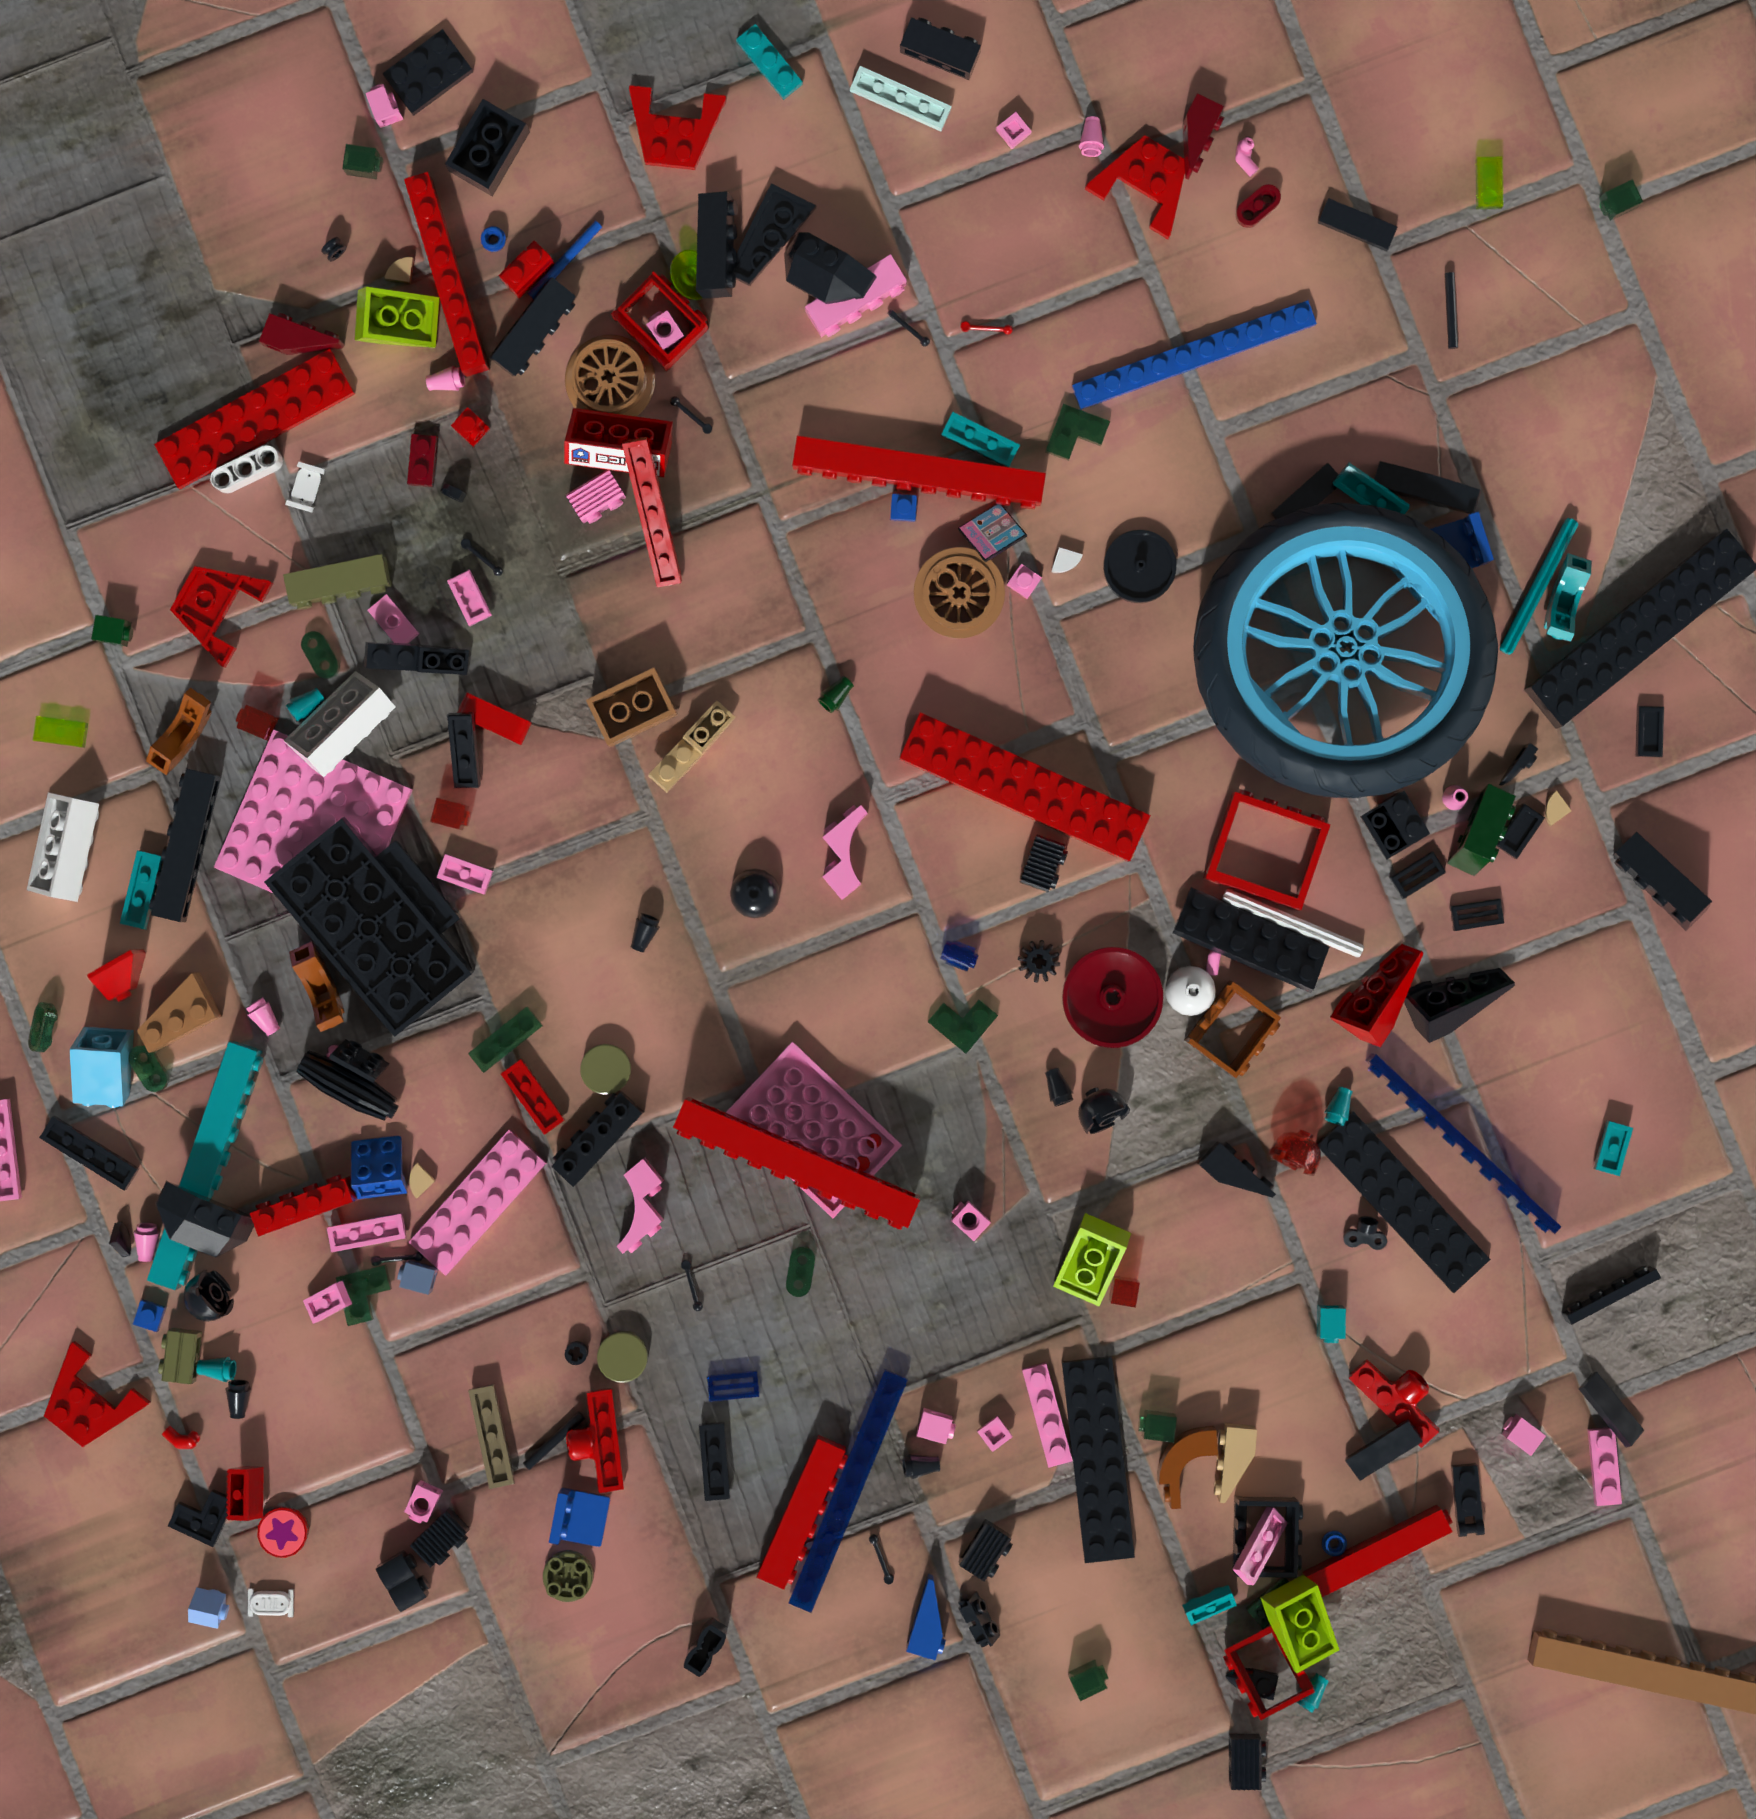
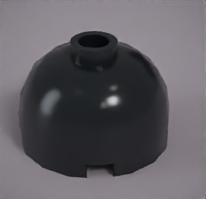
M756 868L745 870L732 883L730 890L731 902L735 909L745 917L754 919L765 917L773 912L778 905L780 898L779 884L774 876L765 870Z
M1096 1087L1085 1093L1086 1098L1083 1099L1079 1106L1078 1117L1085 1133L1095 1134L1114 1126L1115 1123L1113 1121L1117 1117L1123 1120L1130 1113V1108L1118 1092L1107 1088L1099 1090Z
M203 1270L191 1278L185 1286L183 1293L185 1307L198 1320L210 1322L221 1319L233 1309L234 1299H229L227 1291H231V1288L224 1277L218 1272Z

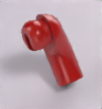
M171 1425L161 1434L177 1449H193L197 1446L196 1443L200 1441V1435L197 1432L190 1431L188 1435H180Z

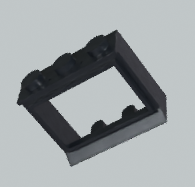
M1234 1495L1233 1567L1246 1545L1247 1506L1286 1507L1285 1520L1288 1524L1285 1527L1284 1566H1264L1259 1577L1298 1578V1570L1302 1569V1557L1298 1555V1545H1302L1303 1540L1302 1530H1299V1520L1303 1519L1302 1504H1299L1295 1497H1241Z

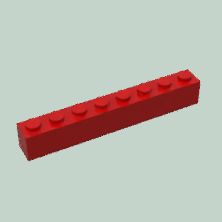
M428 172L405 178L406 188L461 371L465 377L490 370L433 179Z

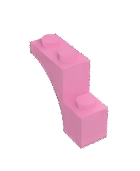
M853 805L843 814L844 820L839 824L834 821L823 830L826 835L822 838L842 860L839 863L834 860L824 869L826 874L823 878L841 900L861 885L853 871L850 860L852 836L860 821L868 814L861 805L858 808Z
M643 1158L624 1174L633 1192L635 1212L627 1235L617 1245L622 1254L627 1250L632 1253L643 1244L640 1239L646 1234L652 1237L662 1228L660 1223L664 1219L645 1196L648 1194L651 1198L662 1189L660 1184L664 1180L646 1158Z

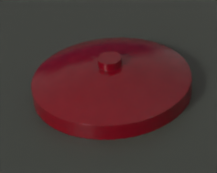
M1106 947L1086 954L1073 965L1063 985L1062 1004L1069 1024L1083 1039L1100 1047L1121 1048L1140 1041L1154 1028L1163 1008V988L1156 970L1144 957L1124 948Z

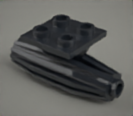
M345 1039L329 1057L309 1050L302 1058L296 1070L300 1076L319 1091L360 1113L385 1121L388 1117L392 1119L399 1108V1105L395 1104L397 1098L375 1082L388 1068L390 1063L386 1062L381 1055L370 1053L363 1049L355 1041Z

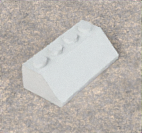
M355 671L284 742L312 769L325 777L335 769L336 765L346 755L353 751L354 747L363 738L367 737L382 720L388 717L395 708V705L378 686Z
M48 792L29 876L28 891L78 902L79 895L83 889L84 871L88 866L89 848L93 843V830L99 816L98 803Z

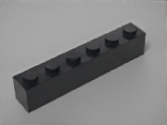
M186 768V772L182 773L180 777L179 787L181 792L173 805V811L176 813L174 821L170 822L167 830L169 842L168 846H165L162 851L161 860L164 862L162 870L158 871L155 879V884L158 887L156 895L151 897L149 904L152 916L177 922L187 921L221 781L220 776Z

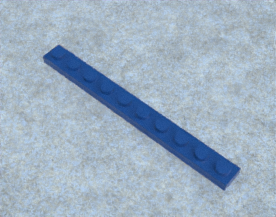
M1309 300L1073 384L1072 389L1078 406L1082 410L1316 326L1317 323Z

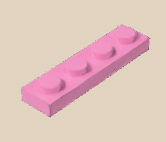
M10 1099L0 1100V1201L22 1198Z
M1042 1363L1022 1369L1048 1468L1072 1462L1047 1364Z

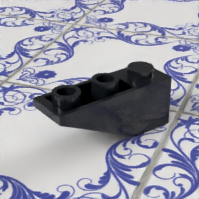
M1217 1141L1197 1163L1219 1183L1272 1198L1276 1195L1271 1190L1274 1185L1264 1176L1259 1179L1253 1173L1255 1168L1246 1159L1242 1162L1234 1156L1237 1151L1227 1142L1222 1145Z

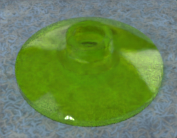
M684 250L678 253L671 262V280L678 292L684 297L699 300L702 297L696 291L697 251Z

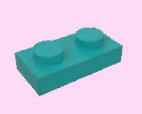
M1606 1121L1593 1169L1620 1176L1633 1131L1632 1127Z
M1229 1585L1215 1588L1211 1593L1193 1598L1182 1606L1190 1624L1193 1625L1235 1607L1237 1604Z

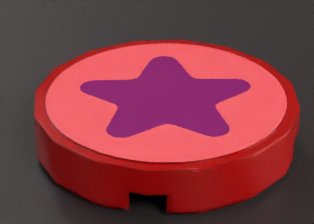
M280 1506L270 1510L261 1519L258 1525L257 1537L260 1546L268 1554L278 1558H287L295 1555L304 1547L308 1538L309 1527L305 1517L298 1510Z

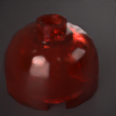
M1301 1129L1298 1133L1290 1131L1280 1135L1268 1153L1273 1155L1272 1158L1290 1169L1295 1171L1296 1169H1305L1303 1174L1310 1176L1316 1174L1321 1161V1151L1318 1144L1312 1140L1313 1135Z

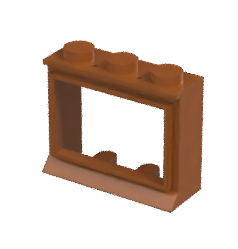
M1229 980L1184 1041L1232 1077L1237 1078L1238 1075L1243 1076L1250 1067L1248 1062L1253 1055L1258 1056L1265 1047L1263 1042L1268 1035L1273 1036L1279 1029L1281 1024L1278 1022L1281 1017L1235 982ZM1236 993L1266 1015V1017L1230 1066H1228L1198 1042Z

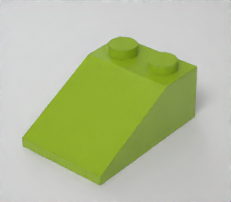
M373 287L359 289L357 295L355 341L436 348L439 297Z
M1085 1213L1053 1287L1100 1306L1126 1251L1131 1233Z
M1301 1575L1260 1597L1267 1619L1296 1673L1340 1650L1318 1585L1306 1576Z

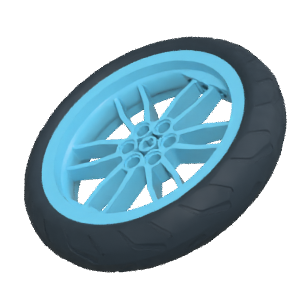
M1338 502L1299 509L1270 521L1249 535L1229 554L1213 575L1201 601L1195 626L1193 651L1197 684L1208 713L1217 729L1242 759L1271 779L1302 792L1331 798H1359L1387 794L1411 785L1436 771L1457 754L1478 727L1490 701L1497 669L1498 640L1488 598L1473 569L1462 555L1442 536L1417 520L1397 511L1373 505ZM1337 556L1343 585V609L1333 611L1322 587L1316 559ZM1347 557L1362 558L1390 568L1400 579L1360 619L1352 614V580ZM1307 563L1310 569L1314 596L1325 624L1320 625L1290 608L1262 600L1261 598L1281 576L1293 568ZM1402 588H1407L1411 595L1419 601L1418 605L1402 617L1379 627L1373 618L1387 601ZM1426 608L1440 624L1444 642V662H1439L1412 651L1383 647L1378 644V641L1404 627ZM1259 609L1289 621L1309 634V638L1283 637L1249 626L1254 610ZM1342 621L1346 624L1347 628L1339 630L1335 627L1334 622ZM1365 629L1369 631L1371 637L1362 638L1358 631ZM1251 637L1277 648L1310 653L1313 659L1289 671L1266 691H1263L1251 678L1249 672L1246 639ZM1315 638H1325L1327 641V645H1318L1315 642ZM1341 648H1350L1349 652H1341ZM1367 653L1372 654L1376 661L1368 663L1364 660L1363 655ZM1328 661L1332 665V669L1323 670L1320 667V662ZM1382 661L1410 663L1441 673L1437 690L1433 691L1401 678L1381 665ZM1344 670H1353L1356 673V678H1347L1344 675ZM1312 672L1314 677L1318 679L1307 695L1288 712H1282L1280 707L1271 699V696L1286 684ZM1370 674L1397 690L1427 699L1430 703L1411 724L1401 731L1384 738L1382 736L1377 705L1365 675ZM1327 681H1333L1338 684V717L1344 745L1324 743L1300 734L1289 721L1312 701ZM1357 688L1368 711L1375 742L1360 745L1353 744L1347 713L1348 690Z

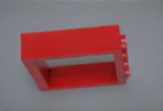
M1240 789L1239 793L1233 792L1203 878L1298 911L1302 910L1331 824L1325 823L1326 818L1316 814H1311V817L1302 815V810L1296 807L1287 806V809L1277 806V801L1264 797L1263 801L1253 798L1254 793ZM1239 803L1319 829L1296 898L1216 871Z

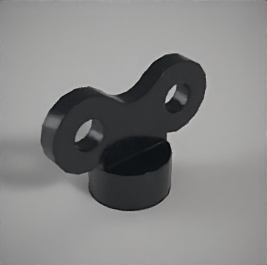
M1362 1216L1358 1219L1357 1230H1347L1343 1235L1345 1245L1351 1248L1361 1244H1368L1375 1250H1381L1387 1245V1237L1383 1232L1377 1231L1379 1223L1377 1219ZM1351 1236H1356V1239L1353 1241L1349 1238ZM1377 1238L1381 1239V1242L1375 1243L1374 1241Z

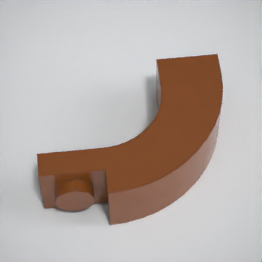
M189 688L184 693L179 711L169 728L150 746L146 762L163 774L167 775L184 758L206 726L212 711L209 710L211 702L205 696Z
M313 942L290 951L292 968L307 991L313 1007L316 1026L320 1032L344 1022L342 1014L345 1011L339 992Z
M1214 1426L1197 1427L1185 1431L1173 1439L1164 1450L1158 1465L1157 1481L1159 1485L1167 1484L1168 1487H1163L1164 1502H1169L1171 1509H1181L1180 1475L1185 1465L1197 1457L1218 1456L1217 1430Z

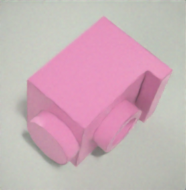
M384 84L376 85L370 89V92L365 93L374 118L380 128L403 120L401 112L396 108L398 104L393 92L388 94Z

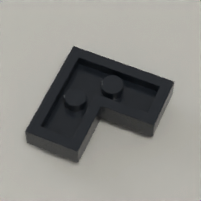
M213 1489L202 1511L180 1501L175 1508L168 1527L214 1547L227 1521V1495Z

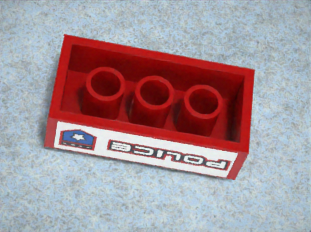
M573 408L564 441V464L629 473L622 442L648 437L657 477H665L672 446L673 421Z

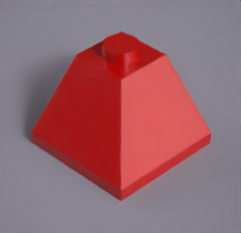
M144 949L129 950L87 974V977L108 1001L117 999L118 1002H121L132 996L130 991L137 988L146 953Z

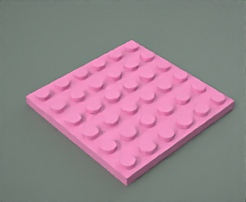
M273 730L214 868L273 893L264 881L343 817L349 821L375 854L378 855L389 846L413 789L343 759L336 765L333 771L323 777L284 742L288 735Z

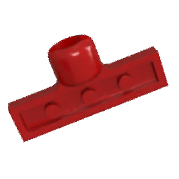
M1366 1359L1349 1374V1379L1394 1423L1399 1425L1406 1419L1410 1420L1423 1438V1442L1418 1445L1421 1448L1439 1433L1440 1428L1417 1407V1403L1429 1392V1385L1418 1372L1408 1370L1396 1381H1391Z
M612 1389L587 1391L589 1426L568 1431L566 1435L568 1455L573 1461L589 1458L594 1460L599 1493L623 1490L624 1484Z

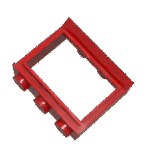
M653 271L611 315L616 323L619 322L626 329L627 333L633 339L635 338L644 347L645 351L650 356H653L667 372L707 332L708 326L705 322L708 319L700 310L697 309L694 312L688 306L690 301L680 291L676 294L670 288L672 283L663 274L658 276ZM654 285L696 326L669 354L626 314Z
M1271 1626L1224 1650L1226 1655L1223 1656V1659L1229 1670H1235L1238 1676L1235 1682L1242 1694L1246 1692L1251 1701L1247 1705L1253 1717L1259 1716L1260 1720H1263L1315 1693V1689L1305 1670L1299 1673L1294 1671ZM1272 1633L1302 1691L1266 1709L1237 1651Z

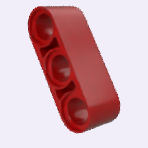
M467 692L457 713L474 712L476 725L519 745H522L532 724L530 721Z

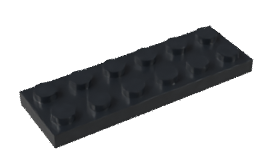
M1193 887L1188 891L1172 932L1175 935L1309 993L1314 991L1330 948Z

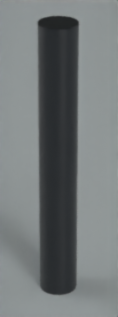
M1448 272L1445 273L1448 349H1457L1458 329L1455 273Z
M578 1411L523 1462L524 1466L531 1470L566 1437L568 1431L574 1430L585 1419L583 1414Z

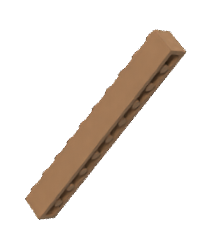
M1542 1629V1632L1533 1631L1527 1659L1532 1666L1756 1715V1679L1753 1674L1747 1672H1740L1739 1675L1732 1674L1729 1669L1715 1666V1669L1705 1668V1664L1696 1661H1690V1664L1682 1663L1681 1659L1668 1655L1663 1659L1656 1657L1655 1653L1641 1650L1640 1653L1631 1652V1648L1623 1645H1616V1648L1606 1646L1607 1643L1592 1639L1590 1643L1582 1641L1581 1637L1573 1634H1567L1566 1637L1558 1636L1556 1631L1550 1629Z

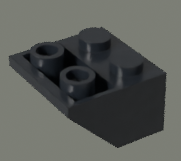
M1405 791L1396 793L1360 816L1386 860L1430 834Z

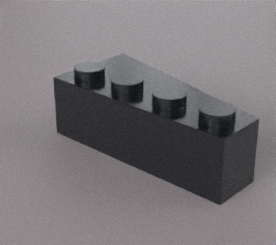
M1637 831L1615 852L1613 857L1616 860L1614 862L1615 865L1624 873L1628 872L1634 878L1635 884L1642 890H1646L1652 896V899L1685 931L1711 905L1712 900Z

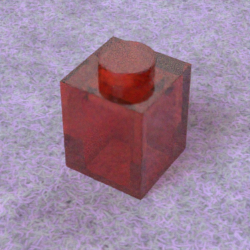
M245 705V708H241L237 714L236 722L238 724L236 728L269 741L279 718L252 706Z
M436 798L430 822L463 830L464 826L469 825L471 812L468 811L469 806Z
M1114 1275L1110 1288V1303L1136 1308L1140 1285L1138 1279Z

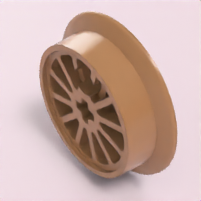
M619 335L597 336L583 343L571 356L565 372L566 392L574 408L638 416L649 404L654 393V367L645 350L633 340ZM617 350L612 364H609L608 351ZM604 351L605 365L600 363L595 356L596 353ZM621 354L630 356L628 360L616 367ZM592 357L599 366V369L586 365V361ZM632 363L636 364L638 369L633 372L620 373ZM583 369L590 371V373H586L585 375L580 377L581 371ZM607 373H610L612 376H614L612 378V383H608V381L605 380ZM638 377L637 386L623 381L622 378ZM590 379L598 381V388L594 391L585 389V384ZM620 385L633 390V394L626 398L619 388ZM615 390L624 400L623 403L614 405L612 391ZM605 391H608L609 406L599 405ZM589 397H597L595 402L588 399Z
M954 547L936 553L921 567L914 584V601L920 617L932 630L950 638H968L987 630L998 618L1005 600L1004 581L997 566L992 560L985 563L976 550L970 548ZM957 565V576L953 570L947 567ZM962 565L972 568L965 582L961 581ZM978 571L983 576V579L968 586L967 584L974 572ZM942 574L951 575L953 578L952 585L948 587L942 586L939 583V577ZM934 582L937 589L941 592H931V583ZM987 583L988 593L971 592L974 588ZM954 589H964L965 591L963 596L965 598L962 599L958 597L957 599H955ZM929 597H947V599L933 606L930 603ZM971 597H988V604L984 607L972 600ZM951 603L944 617H940L935 612L938 608ZM967 603L980 609L983 613L979 617L974 618ZM954 606L957 607V623L946 620ZM961 606L966 610L971 619L970 622H960Z

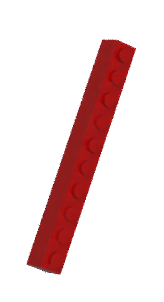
M797 436L792 464L793 469L797 470V473L800 475L812 476V472L821 473L823 478L833 480L837 479V476L847 477L848 482L862 483V480L872 481V485L879 487L894 484L897 485V489L911 491V488L914 487L920 488L921 492L926 494H936V491L946 492V496L952 498H961V495L971 496V500L986 502L987 498L996 500V504L1010 506L1011 502L1020 503V507L1025 509H1035L1036 506H1041L1046 473L804 436Z

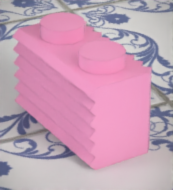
M605 470L566 494L583 523L588 521L589 524L602 517L601 513L608 508L612 511L623 504L622 500L626 498L610 470Z

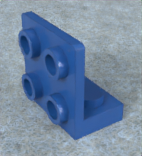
M1479 512L1430 529L1442 536L1456 549L1471 568L1488 564L1494 560Z
M401 1136L351 1142V1186L357 1199L408 1193V1184L402 1173Z
M562 1487L557 1496L549 1543L559 1545L561 1540L600 1547L602 1545L610 1497Z

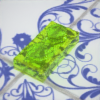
M1502 156L1477 157L1475 159L1476 209H1502Z
M36 716L33 741L85 748L88 723Z

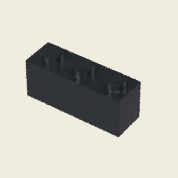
M911 17L900 44V53L970 80L981 53V45L978 44V41L969 36H964V38L957 36L953 30L946 27H941L940 29L932 26V23L924 18L919 17L915 19Z

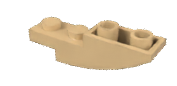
M716 701L648 776L667 793L714 744L735 719V716L720 702Z

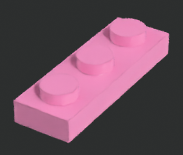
M403 1213L327 1227L331 1252L407 1238Z
M1610 1427L1587 1429L1594 1504L1596 1506L1622 1504L1616 1435Z
M1266 1507L1233 1567V1571L1247 1585H1255L1288 1524L1274 1507Z

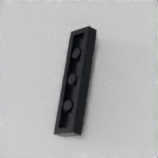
M52 1116L39 1137L124 1191L128 1189L140 1169L56 1116Z
M1651 1266L1639 1267L1633 1271L1634 1275L1631 1277L1616 1279L1611 1283L1610 1288L1604 1291L1602 1289L1595 1290L1588 1295L1589 1299L1583 1302L1575 1301L1567 1305V1310L1562 1312V1315L1567 1323L1573 1325L1661 1279V1276L1657 1269Z

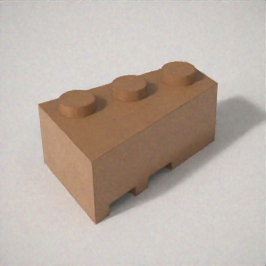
M191 973L141 1025L137 1032L148 1053H151L221 1018L222 1015L200 973Z

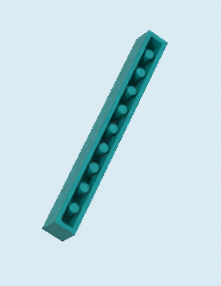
M236 1041L228 1042L179 1186L212 1199L214 1191H218L223 1179V1176H220L223 1166H227L231 1153L228 1152L231 1142L234 1143L239 1133V1129L236 1128L238 1121L243 1119L247 1110V1105H245L247 1095H251L255 1087L253 1077L256 1071L259 1072L263 1064L262 1050ZM164 1228L147 1281L172 1290H177L182 1285L185 1286L190 1276V1271H187L190 1261L193 1262L195 1260L198 1250L170 1240Z

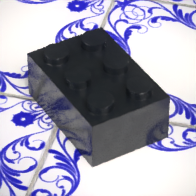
M482 99L445 165L449 172L493 197L530 133L529 128L523 121Z

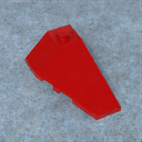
M1401 944L1380 963V968L1370 977L1366 976L1361 980L1362 984L1353 993L1349 991L1342 997L1330 1018L1360 1040L1381 1048L1394 1028L1424 953L1421 950Z

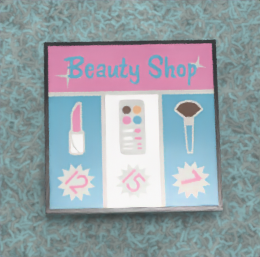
M995 504L958 527L960 533L985 563L1027 537V534L1003 505Z

